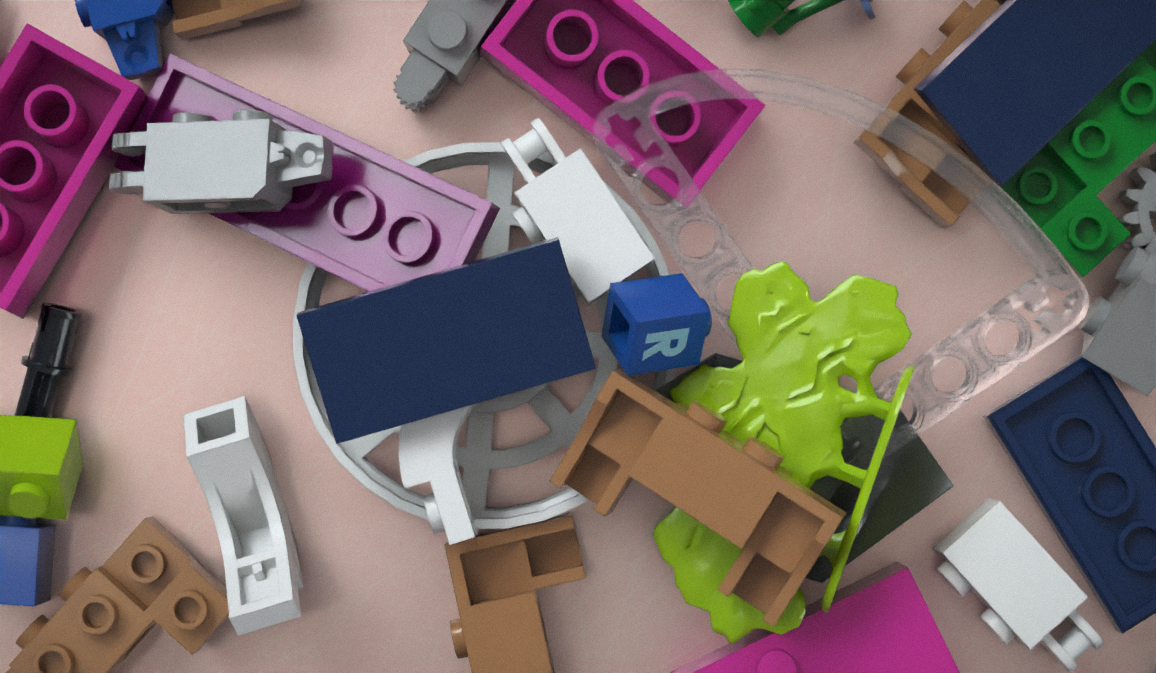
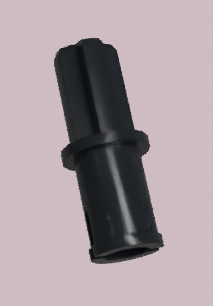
M42 303L38 326L29 356H22L21 364L28 368L14 416L51 418L62 376L69 377L73 371L68 364L74 339L83 317L82 312L59 304Z

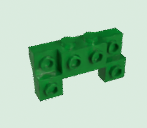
M1156 39L1003 186L994 185L990 182L985 188L1003 210L1026 228L1074 280L1086 276L1131 234L1096 195L1156 141Z

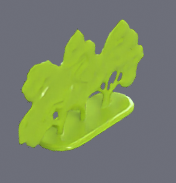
M781 261L770 264L762 271L752 269L742 274L735 284L727 324L736 336L737 346L743 358L742 363L732 369L721 366L714 368L704 364L684 377L677 386L668 392L675 404L681 402L689 407L692 401L695 400L722 415L727 420L723 430L742 442L746 443L749 437L752 436L773 447L784 456L780 466L792 473L791 478L810 489L817 479L831 476L861 489L847 530L833 534L820 556L825 555L833 567L821 602L822 610L828 614L915 366H907L903 370L892 402L877 397L870 381V376L877 364L891 358L905 348L912 333L906 323L905 315L895 305L899 295L896 286L873 278L853 274L836 286L822 300L816 302L811 300L809 287L805 281L791 270L788 263ZM843 375L853 377L858 382L857 394L840 387L839 377ZM874 415L885 422L868 469L864 470L845 463L841 454L843 440L840 429L844 419ZM677 507L655 526L653 537L663 560L674 568L675 585L681 591L685 603L708 611L713 631L725 636L729 643L735 644L753 629L768 630L782 635L800 626L806 613L804 593L800 587L776 625L772 627L763 621L766 614L734 593L727 597L717 590L741 553V548Z

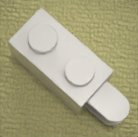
M538 117L530 122L533 129L514 142L509 137L500 142L506 154L527 183L515 192L516 198L522 207L512 213V215L532 244L556 237L559 238L575 297L581 294L589 306L609 293L610 283L628 280L652 264L655 257L583 150L580 148L566 158L546 126ZM548 151L556 165L536 178L527 164Z
M987 498L932 548L944 561L936 569L938 573L962 598L970 591L987 608L980 616L981 620L1005 645L1015 639L1018 643L1031 650L1040 642L1069 673H1072L1078 668L1075 661L1091 646L1098 650L1104 644L1098 633L1076 610L1088 596L1001 501ZM1066 618L1073 627L1056 641L1050 635V632Z

